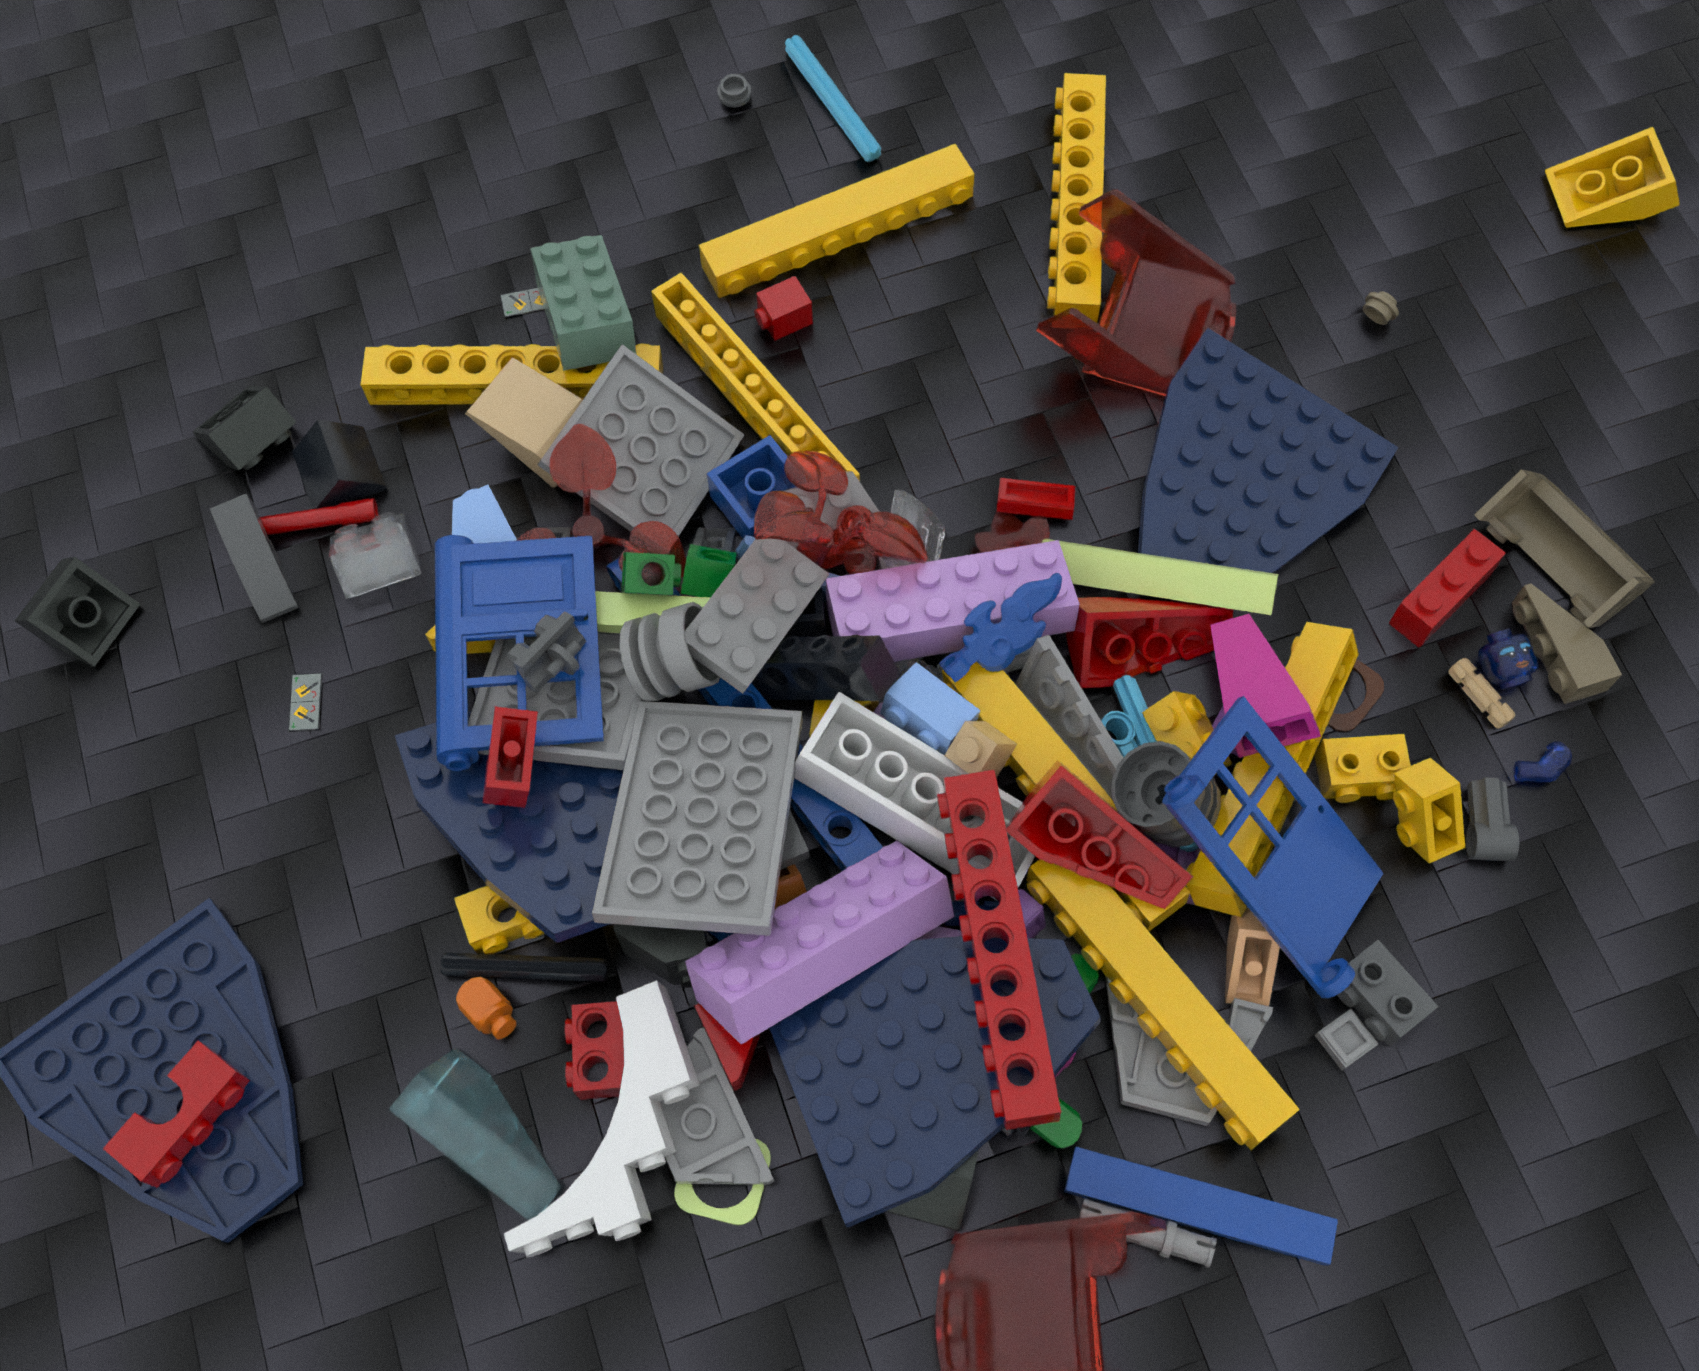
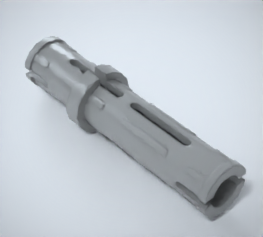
M1084 1198L1077 1227L1090 1229L1160 1251L1159 1256L1169 1259V1256L1173 1255L1202 1264L1208 1268L1212 1263L1215 1251L1213 1247L1216 1246V1238L1177 1228L1176 1222L1168 1220L1167 1224L1105 1206Z

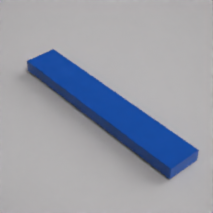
M1076 1146L1074 1148L1065 1193L1157 1219L1170 1220L1182 1226L1328 1266L1331 1264L1338 1219Z

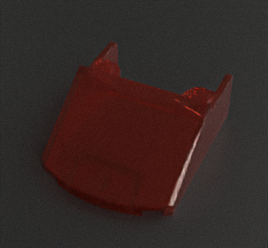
M1113 189L1081 206L1078 213L1079 216L1104 233L1100 244L1101 257L1111 269L1116 271L1099 324L1077 309L1070 308L1040 322L1036 331L1083 362L1082 372L1165 396L1170 382L1207 328L1231 342L1236 318V304L1231 303L1230 285L1235 284L1234 275L1119 190Z
M1127 1212L955 1234L951 1241L955 1248L948 1265V1270L942 1269L937 1293L936 1340L941 1371H1104L1097 1277L1117 1273L1123 1267L1127 1259L1126 1235L1165 1231L1166 1221L1137 1212Z

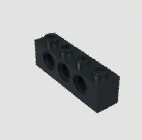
M880 635L790 636L782 639L751 683L765 700H834L838 692L854 701H881L901 673Z

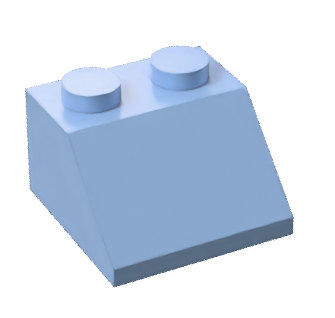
M917 662L890 687L885 694L880 714L887 721L943 755L947 752L964 722L977 721L980 713L977 707Z

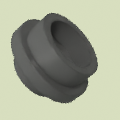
M739 74L725 76L717 89L718 99L728 107L745 105L750 100L752 94L750 84Z

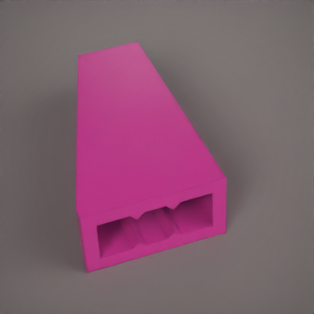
M1250 614L1211 624L1224 713L1228 712L1237 698L1244 696L1283 746L1321 737L1308 702ZM1245 735L1235 747L1239 758L1259 753Z

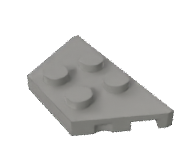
M704 1027L695 1032L693 1040L687 1046L700 1085L689 1089L690 1096L672 1104H665L664 1100L660 1101L676 1150L675 1153L667 1155L665 1158L677 1184L769 1185L775 1182L710 1039Z

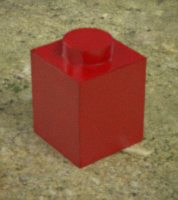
M796 276L756 293L758 309L754 310L756 320L762 330L768 329L774 341L813 324L812 302Z

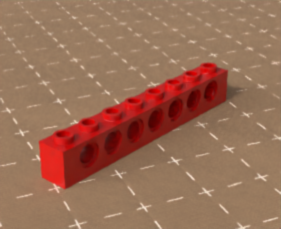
M995 770L944 778V793L937 794L940 817L941 819L949 818L952 832L944 834L948 859L956 858L959 873L951 874L955 900L964 899L966 915L959 916L963 942L971 941L974 957L966 958L970 984H979L982 1000L974 1001L978 1028L987 1027L990 1044L982 1045L985 1068L987 1073L995 1072L998 1089L990 1090L994 1117H1003L1005 1130L1060 1121L1061 1108ZM968 816H977L984 821L982 825L976 828H969L961 823ZM982 855L989 858L992 863L986 868L977 869L968 862L971 858ZM991 896L997 899L1000 904L997 908L986 911L980 909L976 902L981 897ZM997 937L1004 940L1008 946L1000 953H991L983 945L988 939ZM1008 980L1014 984L1016 990L1013 994L1002 997L996 995L992 991L991 986L996 981ZM1007 1023H1015L1022 1027L1024 1035L1016 1041H1009L1000 1035L999 1030ZM1015 1067H1024L1031 1072L1033 1079L1025 1086H1016L1009 1081L1007 1074Z

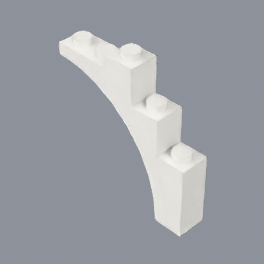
M657 980L616 997L623 1027L624 1069L619 1100L606 1136L587 1168L560 1198L536 1217L504 1233L509 1251L525 1252L526 1257L536 1256L552 1249L551 1241L567 1235L568 1240H575L594 1231L592 1224L596 1225L598 1235L609 1237L614 1235L615 1241H620L637 1235L641 1232L639 1225L652 1220L635 1168L639 1167L640 1172L655 1169L666 1163L665 1156L676 1152L660 1101L664 1100L665 1104L681 1101L690 1096L689 1089L700 1085L668 990Z

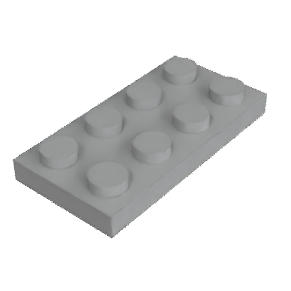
M765 526L685 630L690 655L743 694L829 576V573Z

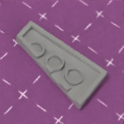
M1046 635L1037 638L1015 685L1111 797V781L1116 767L1123 759V756L1051 637Z

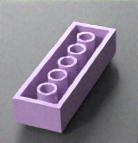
M1059 540L826 579V608L833 636L880 635L894 662L961 650L965 646L963 636L973 633V627L966 626L964 619L977 605L989 600L994 601L996 607L991 612L990 620L992 623L997 624L1001 621V605L1003 601L1011 597L1016 589L1027 582L1048 579L1054 573H1059L1062 576L1059 594L1051 604L1033 616L1034 622L1043 620L1046 623L1042 636L1074 631L1080 604Z
M895 841L862 861L849 866L846 870L827 881L814 886L811 890L792 901L774 910L771 936L734 933L686 960L685 963L696 1001L740 1044H743L903 948L912 940L918 939L953 918L954 913L948 880L944 874L903 844Z

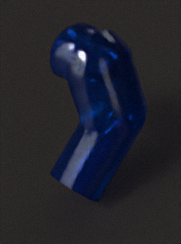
M1555 741L1549 743L1546 746L1549 751L1545 752V755L1539 762H1515L1513 772L1515 780L1534 782L1555 781L1570 766L1572 761L1571 750L1562 742Z

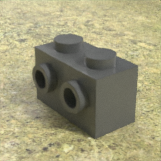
M1379 940L1349 962L1355 970V977L1344 991L1337 994L1344 1004L1354 1007L1365 1019V1027L1372 1036L1379 1041H1384L1389 1047L1439 1007Z

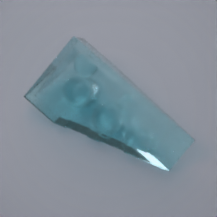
M454 1048L419 1072L389 1108L392 1113L528 1220L545 1210L562 1188L498 1089L491 1075L457 1048Z

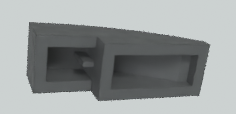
M243 494L210 508L229 556L260 621L264 623L299 608L274 545L268 538L257 508L249 496Z

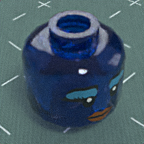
M1510 628L1486 636L1488 644L1478 650V657L1486 680L1490 684L1500 685L1501 690L1533 680L1531 674L1538 670L1539 664L1528 636L1524 634L1512 635Z

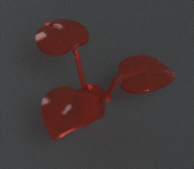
M575 424L555 446L551 453L549 464L553 481L561 489L572 493L583 490V516L574 523L572 537L592 536L593 548L600 542L625 547L626 549L621 553L618 560L621 571L624 552L675 555V563L681 564V578L684 577L686 565L684 550L679 537L668 525L659 521L642 522L633 528L629 541L604 535L601 521L591 516L590 489L602 491L612 485L617 470L615 456L608 443L598 432L586 425ZM535 528L522 534L516 541L556 538V536L547 528ZM649 562L643 567L641 576L646 584L653 586L661 580L662 571L656 563Z
M798 450L791 453L784 464L786 477L791 483L801 490L818 492L815 512L810 507L806 508L804 502L797 495L785 491L767 493L761 499L754 517V536L756 540L778 539L798 543L796 549L820 567H822L829 552L837 554L840 547L859 532H862V542L879 554L924 564L928 558L916 528L905 518L889 512L872 513L868 523L859 522L837 541H834L833 529L828 524L821 522L820 518L826 500V493L837 496L843 495L848 487V477L843 467L837 461L819 452Z

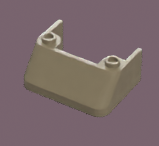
M1521 469L1474 514L1480 521H1488L1490 523L1487 530L1499 542L1504 544L1509 540L1514 544H1518L1572 597L1570 600L1574 607L1570 609L1571 613L1588 628L1600 627L1654 583V580L1554 483L1542 474Z

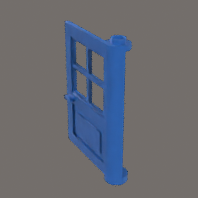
M448 535L439 538L435 542L437 761L445 765L447 769L452 771L466 770L470 768L471 764L478 761L479 751L489 750L492 725L468 726V688L517 685L518 709L527 710L526 683L518 671L517 675L467 678V642L516 638V644L525 643L524 638L537 637L534 632L536 624L545 615L558 618L564 611L574 617L575 626L584 636L586 643L574 656L580 666L579 670L574 675L560 671L547 683L575 681L577 718L537 721L534 747L604 741L592 536L473 543L471 539L465 536Z
M1244 696L1239 697L1182 773L1165 786L1164 791L1166 794L1163 797L1162 803L1321 998L1334 997L1351 984L1355 977V970L1345 959L1338 958L1330 962L1328 961L1384 873ZM1244 735L1270 766L1250 796H1248L1223 764ZM1216 773L1243 805L1221 836L1194 804ZM1277 776L1302 806L1301 811L1283 837L1280 836L1256 806ZM1249 815H1251L1275 845V849L1255 878L1228 846Z

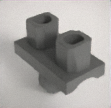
M565 611L558 618L545 615L536 624L534 630L538 638L530 646L525 643H517L508 652V658L514 668L520 673L527 687L536 693L561 670L567 674L574 675L580 668L574 656L582 649L581 647L586 643V640L576 628L574 617Z

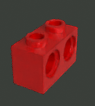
M617 1001L572 1005V1018L565 1020L567 1045H572V1061L566 1062L565 1067L567 1087L573 1088V1092L580 1100L619 1097L624 1069V1038ZM596 1021L607 1022V1029L602 1036L598 1038L587 1037V1030L592 1023ZM598 1063L608 1065L607 1075L598 1082L588 1081V1072L592 1066Z

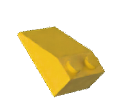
M1653 127L1545 169L1546 177L1566 228L1641 220L1680 205L1676 180Z

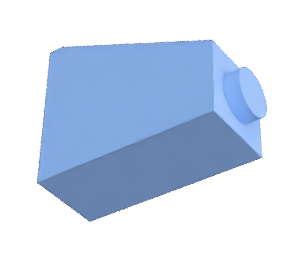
M488 484L481 488L470 489L461 497L453 500L452 535L468 537L473 543L517 541Z

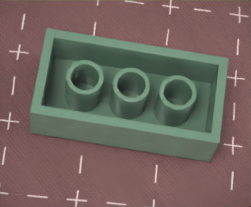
M602 235L583 236L576 240L560 243L550 242L542 246L530 248L536 284L563 371L610 362L622 344L636 354L633 321Z

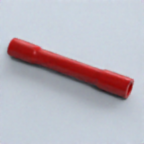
M375 498L343 502L336 506L269 515L260 518L267 535L338 524L351 525L379 520V513Z

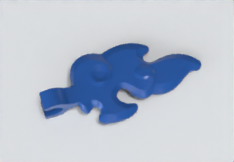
M1054 573L1048 579L1031 581L1021 585L1011 597L1003 601L1001 605V621L997 624L992 623L990 620L991 612L996 607L994 601L989 600L977 605L964 619L966 626L973 627L972 634L963 636L965 646L961 650L946 656L939 663L945 673L956 682L967 674L975 662H978L988 671H1001L1012 663L1016 655L1031 648L1036 639L1042 636L1046 627V623L1043 620L1034 622L1033 616L1055 600L1061 589L1062 576L1059 573Z

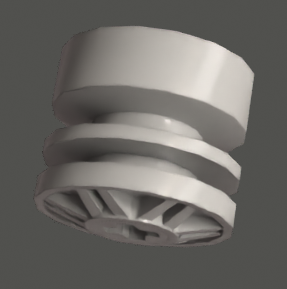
M695 602L686 603L663 610L661 616L653 613L624 623L620 631L619 642L621 660L630 684L641 699L654 702L665 697L675 696L681 692V689L690 692L719 682L720 677L693 658L687 646L685 630L702 610L699 604Z

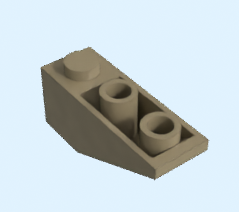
M1532 583L1523 586L1512 601L1514 616L1520 624H1523L1531 639L1530 644L1533 653L1543 662L1548 672L1550 686L1556 693H1559L1563 703L1567 704L1608 691L1622 674L1604 640Z

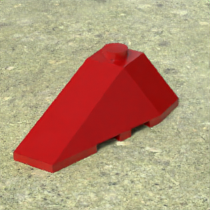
M1115 597L1078 598L1080 605L1075 630L1066 632L1075 679L1081 688L1113 687L1114 681L1124 675L1133 677L1147 671L1152 674L1162 670L1163 665L1182 658L1189 660L1214 651L1210 625L1233 618L1234 609L1177 601Z
M1058 760L1030 791L1006 826L1007 833L1038 859L1056 864L1088 879L1091 878L1163 909L1172 902L1193 877Z

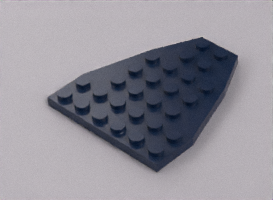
M1207 328L1166 390L1142 492L1138 553L1274 574L1365 503L1399 447Z
M472 711L468 712V721ZM436 723L395 735L417 806L492 891L556 943L609 925L607 923H594L592 911L623 770L533 760L530 790L525 808L486 804L482 802L488 755L479 754L478 761L471 764L470 768L466 770L452 771L437 761Z
M210 898L0 1049V1077L32 1126L137 1200L227 1243L232 1241L303 1185L293 1089L260 965L216 903ZM199 1040L214 1050L250 1081L244 1087V1094L239 1102L231 1109L224 1110L213 1123L214 1127L208 1138L200 1145L193 1146L181 1160L182 1166L177 1174L168 1182L161 1183L156 1188L141 1182L103 1148L134 1112L152 1120L155 1124L166 1123L178 1114L183 1103V1094L180 1087L167 1075Z
M962 936L912 940L903 948L769 1027L847 1228L933 1191L1005 1126L1003 1117L995 1118L993 1113L990 1090L998 1089L995 1072L987 1073L985 1068L982 1045L990 1044L987 1027L978 1028L974 1001L982 1000L979 984H970L966 958L974 957L971 941L963 942ZM994 937L988 939L983 946L991 953H1000L1008 945L1004 940ZM1027 938L1055 1077L1098 1026L1100 1015L1064 940ZM1008 980L996 981L991 986L992 991L1002 997L1009 996L1016 990L1014 984ZM1007 1023L1000 1028L999 1033L1006 1040L1016 1041L1024 1035V1030L1018 1024ZM1015 1067L1007 1074L1009 1081L1016 1086H1025L1033 1079L1031 1072L1024 1067Z

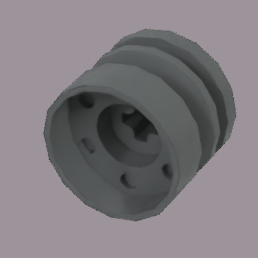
M1162 741L1143 743L1126 754L1117 765L1113 775L1111 798L1118 813L1155 842L1169 847L1188 846L1194 843V841L1162 801L1166 794L1164 791L1165 786L1182 773L1192 758L1176 745ZM1214 777L1194 802L1212 826L1215 825L1221 809L1220 790Z

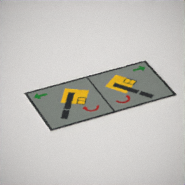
M538 287L500 295L504 318L544 309Z
M322 672L291 675L288 732L319 730Z

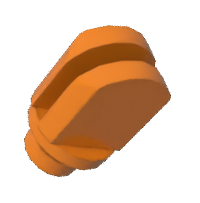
M476 977L466 981L460 987L456 996L458 1008L478 1031L483 1034L492 1033L496 1039L500 1040L507 1037L514 1030L517 1022L511 1016L512 1006L492 982L482 977Z

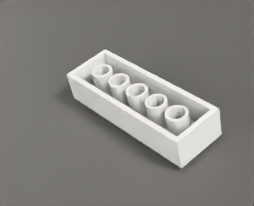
M838 692L795 762L794 778L950 873L958 874L956 858L948 859L944 834L952 832L949 818L941 819L937 794L944 793V778L968 773L942 753ZM998 788L1005 826H1007L1023 802ZM968 816L961 821L964 826L969 828L979 827L984 822L977 816ZM1007 833L1017 887L1019 888L1035 856ZM978 855L971 858L968 863L974 868L983 869L992 862L989 858Z

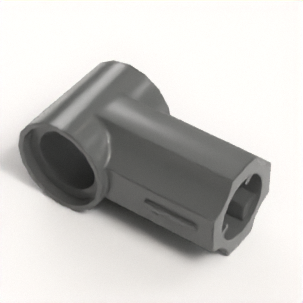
M1489 777L1471 781L1467 785L1470 824L1466 832L1468 858L1471 860L1515 861L1519 851V834L1517 827L1514 824H1510L1506 782L1501 781L1499 778Z

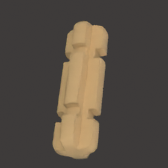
M1463 658L1459 660L1449 670L1452 678L1458 684L1461 682L1464 684L1462 689L1482 713L1486 711L1489 713L1487 718L1494 727L1499 729L1510 723L1515 717V712L1506 702L1502 704L1499 701L1502 697L1481 673L1477 675L1474 672L1477 668L1469 659Z

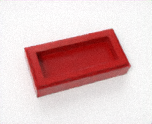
M1000 478L996 512L1072 520L1075 486Z

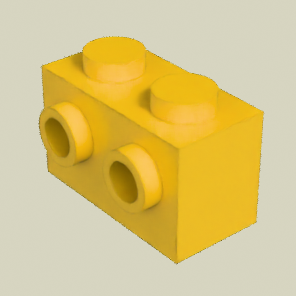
M1173 691L1142 712L1156 741L1174 744L1191 758L1194 757L1214 730L1206 716L1203 704L1193 694ZM1229 756L1223 763L1226 768L1232 764Z
M1405 734L1323 739L1314 754L1322 796L1325 799L1336 798V801L1340 803L1353 802L1362 796H1376L1379 800L1393 799V793L1396 792L1394 773L1411 766Z
M1431 758L1394 773L1396 792L1393 793V799L1398 809L1399 824L1396 830L1401 842L1406 847L1413 848L1429 864L1465 848L1460 782Z

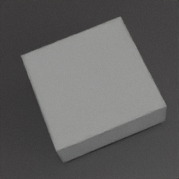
M1352 1009L1345 1012L1315 1035L1342 1071L1379 1044Z

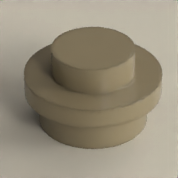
M1370 292L1366 296L1363 312L1372 321L1386 325L1389 320H1395L1399 315V310L1396 306L1397 301L1387 292Z

